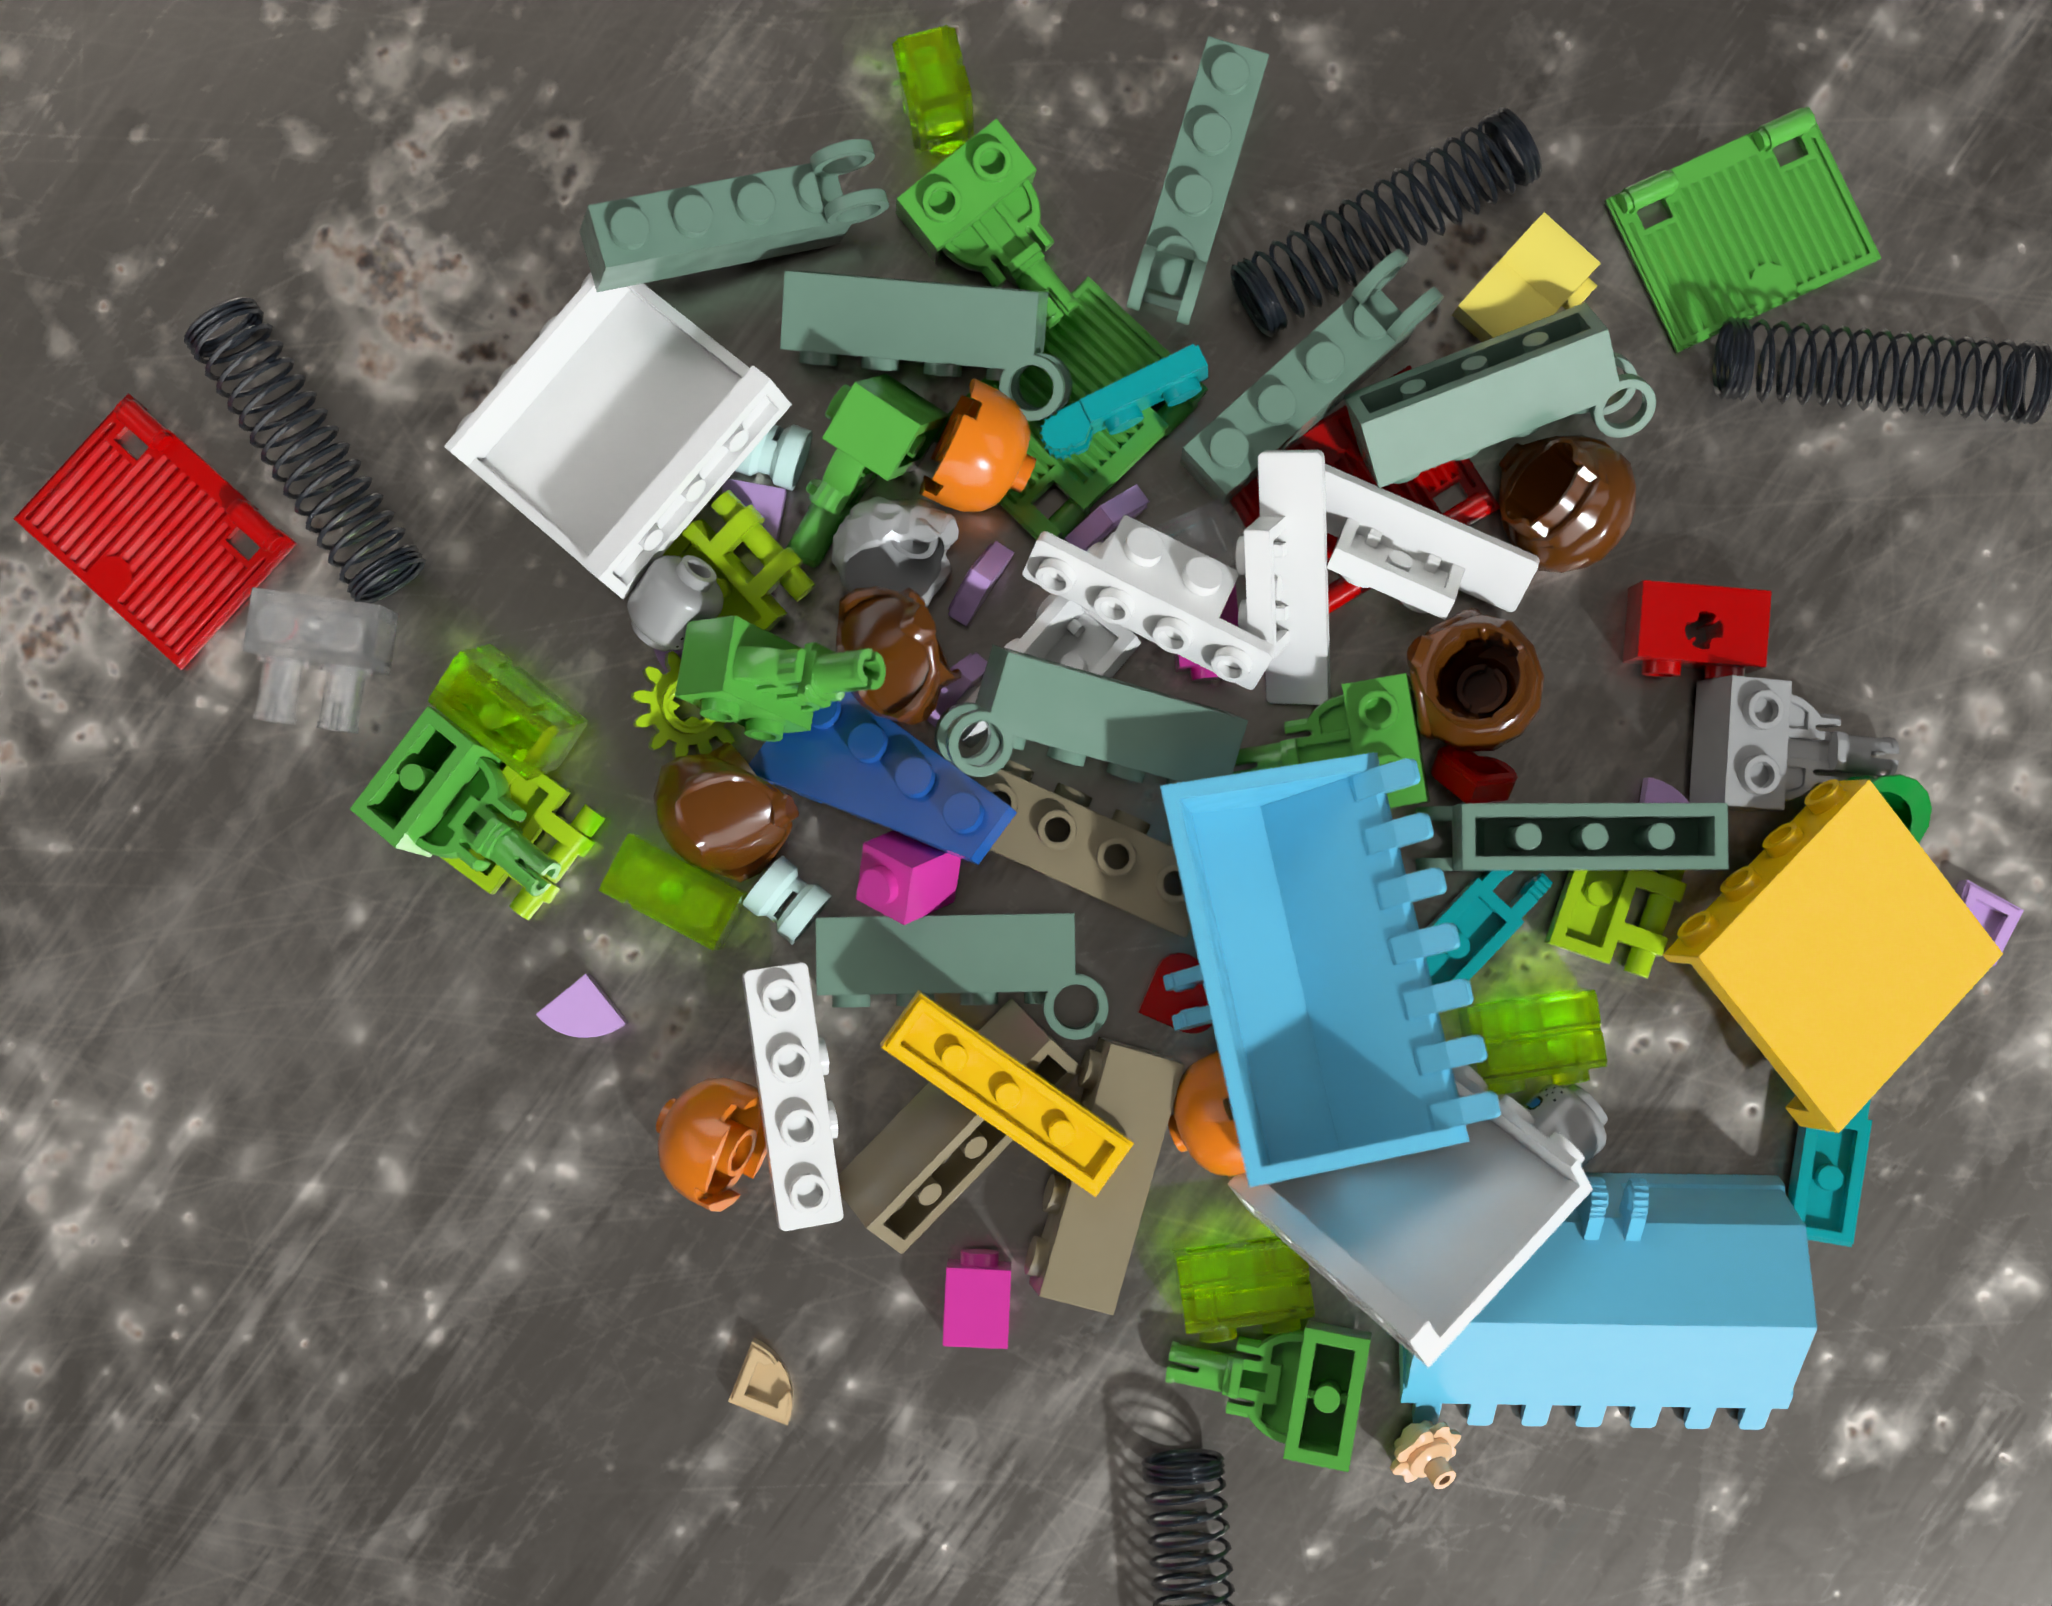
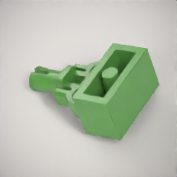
M996 118L897 197L896 215L934 263L946 255L959 266L972 271L982 272L993 287L1001 288L1007 279L1013 285L1016 284L1019 289L1049 292L1046 326L1050 329L1059 323L1064 315L1067 316L1080 305V301L1074 298L1044 260L1045 255L1042 251L1046 252L1054 244V240L1041 225L1040 203L1032 185L1037 169ZM993 261H994V262L999 266V268L1003 271V274H1002L1001 271L997 268V266L993 263Z
M888 374L857 381L852 387L844 384L826 410L825 417L832 422L822 438L837 449L828 464L823 480L815 478L810 480L806 490L810 493L808 498L811 504L786 548L791 547L803 560V564L815 568L819 566L833 543V536L837 533L839 525L850 514L851 509L859 503L875 478L879 475L889 481L917 469L949 417V414Z
M736 615L689 621L686 628L675 696L700 707V715L707 719L719 722H734L745 727L744 734L750 738L777 742L783 739V733L811 731L813 712L829 707L831 702L841 701L845 697V692L879 689L884 683L886 667L882 656L878 652H872V649L866 648L836 653L817 642L806 643L803 649Z
M1407 673L1342 684L1343 694L1324 701L1313 710L1308 718L1286 721L1284 723L1285 734L1291 735L1310 731V736L1239 749L1235 766L1257 763L1258 765L1256 768L1232 772V774L1377 753L1380 766L1406 758L1415 759L1420 773L1418 784L1387 794L1390 809L1430 802L1410 677Z
M427 706L350 808L352 812L394 848L426 857L435 855L449 859L460 858L476 872L486 870L491 864L487 859H491L523 885L532 896L544 893L551 886L542 876L547 874L551 878L556 879L561 871V865L555 859H551L522 835L521 827L504 816L506 815L508 818L523 822L527 816V812L511 800L508 781L499 768L507 756L462 719Z
M1308 1320L1305 1331H1282L1267 1337L1263 1341L1239 1336L1236 1351L1260 1355V1358L1247 1356V1354L1231 1352L1227 1354L1183 1345L1180 1342L1173 1341L1168 1361L1193 1365L1199 1368L1170 1363V1366L1167 1367L1165 1382L1222 1392V1395H1227L1230 1398L1227 1402L1226 1413L1249 1418L1254 1426L1264 1435L1285 1444L1283 1459L1349 1472L1372 1332ZM1237 1398H1242V1399H1246V1400H1251V1401H1253V1402L1250 1403V1402H1245V1401L1236 1400V1399H1237Z

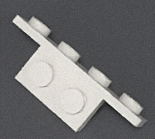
M1265 450L1258 456L1260 517L1244 530V536H1239L1236 545L1237 572L1239 575H1246V599H1242L1240 602L1238 627L1276 647L1274 657L1265 670L1266 699L1269 703L1320 705L1331 698L1325 456L1320 450Z
M1325 464L1327 533L1338 537L1327 569L1341 574L1346 581L1355 586L1371 587L1394 597L1412 611L1430 613L1446 620L1456 600L1458 590L1505 611L1513 612L1516 610L1538 569L1540 562L1538 556Z
M1125 514L1102 559L1049 532L1043 531L1037 539L1022 572L1024 578L1040 585L1045 591L1054 595H1060L1098 614L1105 621L1118 624L1156 643L1163 650L1176 653L1214 672L1221 679L1236 683L1249 690L1255 688L1276 652V647L1273 644L1219 618L1239 576L1237 570Z
M1115 532L1111 533L1103 543L1098 542L1091 546L1087 552L1102 559ZM1050 594L1040 605L1036 614L1037 620L1021 639L1015 638L1011 640L1004 648L1112 678L1140 646L1141 642L1130 630L1118 624L1109 623L1098 614L1060 595ZM974 686L967 690L956 704L962 702L975 703L980 686ZM979 721L970 724L963 730L959 739L970 748L974 747L988 731L986 723Z
M794 963L745 971L742 974L777 1226L783 1231L839 1222L843 1218V1208L833 1139L838 1137V1120L834 1104L831 1100L827 1101L824 1075L829 1073V1057L823 1037H818L808 966L805 963Z

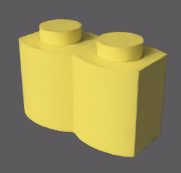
M1544 212L1464 298L1452 316L1479 341L1484 342L1554 315L1561 307L1567 310L1580 305L1598 286L1589 276L1601 263Z

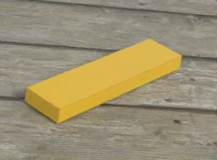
M920 990L917 991L880 1043L881 1048L1095 1197L1134 1144L1126 1135Z

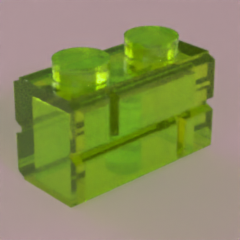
M945 25L897 37V40L892 43L895 70L914 149L921 150V152L929 150V153L935 156L953 153L975 134L972 91L965 65H963L956 29Z
M492 644L478 646L476 649L461 650L446 669L428 700L432 706L526 781L539 777L541 774L544 775L555 771L562 764L588 723L585 717L520 666L513 667L512 660Z
M629 833L622 843L598 890L621 903L631 904V908L713 951L721 950L744 908L742 903L749 894V892L723 878L689 864L681 856L632 833Z
M1579 988L1471 1004L1458 1008L1462 1037L1481 1035L1487 1052L1486 1060L1469 1064V1066L1486 1082L1488 1091H1493L1497 1095L1527 1090L1526 1078L1550 1075L1551 1083L1556 1085L1590 1081L1589 1069L1607 1066L1603 1032L1600 1027L1601 1017L1595 989Z
M1277 1236L1173 1250L1183 1327L1186 1335L1198 1333L1199 1342L1201 1343L1232 1340L1237 1338L1236 1328L1262 1324V1330L1265 1334L1289 1333L1301 1329L1300 1319L1315 1317L1308 1263Z

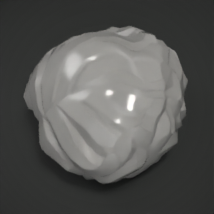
M874 497L868 501L858 503L851 509L850 514L845 517L843 523L839 525L837 533L833 536L832 562L839 571L842 585L847 588L848 592L856 588L873 586L901 592L910 587L925 600V607H928L933 596L952 574L951 564L946 553L950 545L958 539L959 529L956 518L937 509L933 502L924 499L889 500L884 497Z

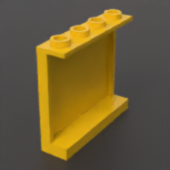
M1830 779L1815 787L1804 800L1806 806L1790 823L1776 828L1765 838L1762 844L1764 850L1749 866L1735 871L1725 879L1720 887L1722 894L1705 911L1696 913L1680 926L1677 932L1679 938L1663 954L1668 962L1688 963L1695 968L1796 1096L1785 1108L1798 1125L1839 1133L2003 955L1996 943L1870 779L1841 781Z

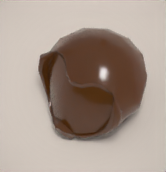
M1568 435L1544 438L1524 445L1516 443L1499 463V467L1502 469L1499 508L1503 530L1511 545L1538 556L1540 562L1537 570L1564 573L1587 568L1602 560L1619 543L1631 525L1636 511V484L1631 463L1622 453L1615 451L1601 439L1583 435Z
M877 586L856 588L841 598L839 601L835 652L855 651L866 648L872 649V652H878L884 659L886 667L884 683L879 689L852 691L851 694L861 706L878 717L915 725L929 718L936 709L941 689L960 679L962 672L959 668L951 671L942 647L936 638V624L929 610L925 607V600L910 587L901 592Z
M1469 608L1433 626L1424 635L1414 639L1407 649V663L1416 700L1417 729L1427 740L1438 739L1460 752L1495 751L1521 736L1540 710L1545 680L1534 645L1512 620L1484 615L1479 609Z
M729 742L724 743L708 754L680 756L663 765L653 796L658 827L673 851L689 864L738 882L748 880L765 869L788 838L793 826L792 821L799 817V811L792 796L781 792L771 783L756 776L746 760Z

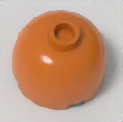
M972 379L969 383L970 396L974 400L961 395L930 458L940 464L933 478L924 475L919 494L962 512H979L997 505L1009 489L1021 493L1036 463V458L1027 454L1031 431L1028 421L1017 403L1001 391L977 379Z
M1216 1050L1194 1062L1181 1076L1173 1104L1174 1114L1170 1115L1168 1128L1171 1138L1179 1151H1188L1197 1164L1209 1172L1233 1178L1235 1175L1245 1174L1246 1170L1219 1050Z
M707 1078L685 1090L678 1099H670L664 1105L657 1118L656 1131L660 1134L658 1139L659 1164L672 1187L690 1201L710 1211L721 1212L734 1204L741 1194L731 1190V1188L737 1183L742 1174L753 1179L767 1153L758 1088L729 1078Z

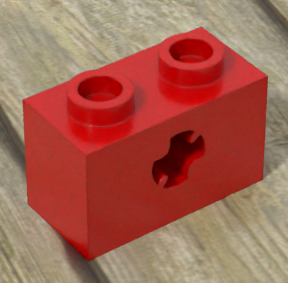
M1642 580L1628 588L1623 663L1642 664L1641 674L1653 677H1680L1681 668L1705 670V680L1731 675L1745 676V673L1766 668L1772 591ZM1698 621L1699 624L1696 630L1705 629L1706 641L1694 646L1692 644L1696 637L1688 639L1685 627Z

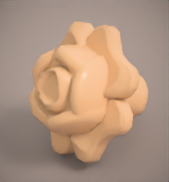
M1423 1420L1421 1423H1411L1402 1430L1401 1437L1394 1441L1396 1449L1394 1455L1396 1459L1389 1468L1394 1475H1402V1478L1407 1483L1417 1478L1428 1477L1435 1489H1443L1450 1485L1456 1477V1473L1448 1461L1456 1454L1455 1446L1460 1441L1461 1435L1457 1430L1449 1429L1446 1422H1440L1435 1425L1428 1420Z

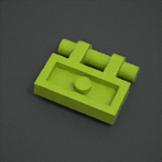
M727 490L711 505L716 513L725 521L724 527L716 534L704 519L694 521L662 556L676 555L683 558L691 555L705 561L714 570L716 582L720 586L724 597L723 608L717 618L736 615L769 632L787 614L771 593L781 584L794 600L798 602L815 587V583L800 568L803 560L791 547L783 549L763 527L762 524L765 518L752 504L745 507L731 490ZM741 542L765 566L756 576L733 553Z
M516 753L502 772L509 784L511 800L526 811L527 816L523 822L510 819L506 815L504 816L521 827L522 835L532 843L535 842L543 830L558 840L547 856L555 859L561 865V871L556 879L551 878L547 874L542 876L551 884L544 893L532 896L523 886L509 905L521 917L530 920L543 902L550 904L561 890L557 883L577 856L585 858L596 842L592 839V836L606 818L585 803L571 823L565 820L556 812L571 792L525 757ZM442 858L489 894H496L508 876L519 883L491 859H487L491 864L486 870L476 872L460 858Z
M1651 870L1569 871L1544 943L1603 964H1610L1617 942L1623 943L1631 947L1623 971L1648 979L1655 956H1663L1668 938L1664 937L1663 933L1674 902L1681 903L1687 886L1686 883L1681 882L1685 870H1658L1657 872ZM1636 888L1649 893L1638 927L1625 922Z

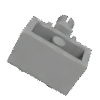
M1735 675L1697 681L1689 803H1728V810L1743 812L1784 810L1786 801L1802 796L1827 780H1838V777L1814 775L1813 772H1841L1875 775L1878 777L1894 775L1897 771L1899 760L1872 758L1870 755L1899 754V745L1895 738L1891 737L1876 738L1847 735L1846 732L1818 731L1816 727L1829 728L1841 726V718L1839 715L1818 713L1810 703L1791 694L1792 681Z

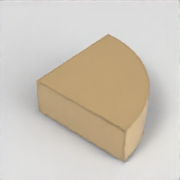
M754 1338L728 1402L788 1426L794 1406V1388L790 1373L781 1357L771 1347Z

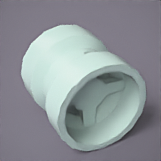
M795 424L786 429L774 425L735 471L748 476L756 473L767 474L774 485L793 491L800 479L809 454L813 435L812 430Z
M781 856L755 884L742 905L756 916H767L776 923L777 933L793 945L818 917L830 901L832 895L818 884L808 885L799 877L798 868L784 856ZM797 893L798 895L796 896V898L791 902V904L786 908V910L783 911V907L788 903V901L793 897V895Z

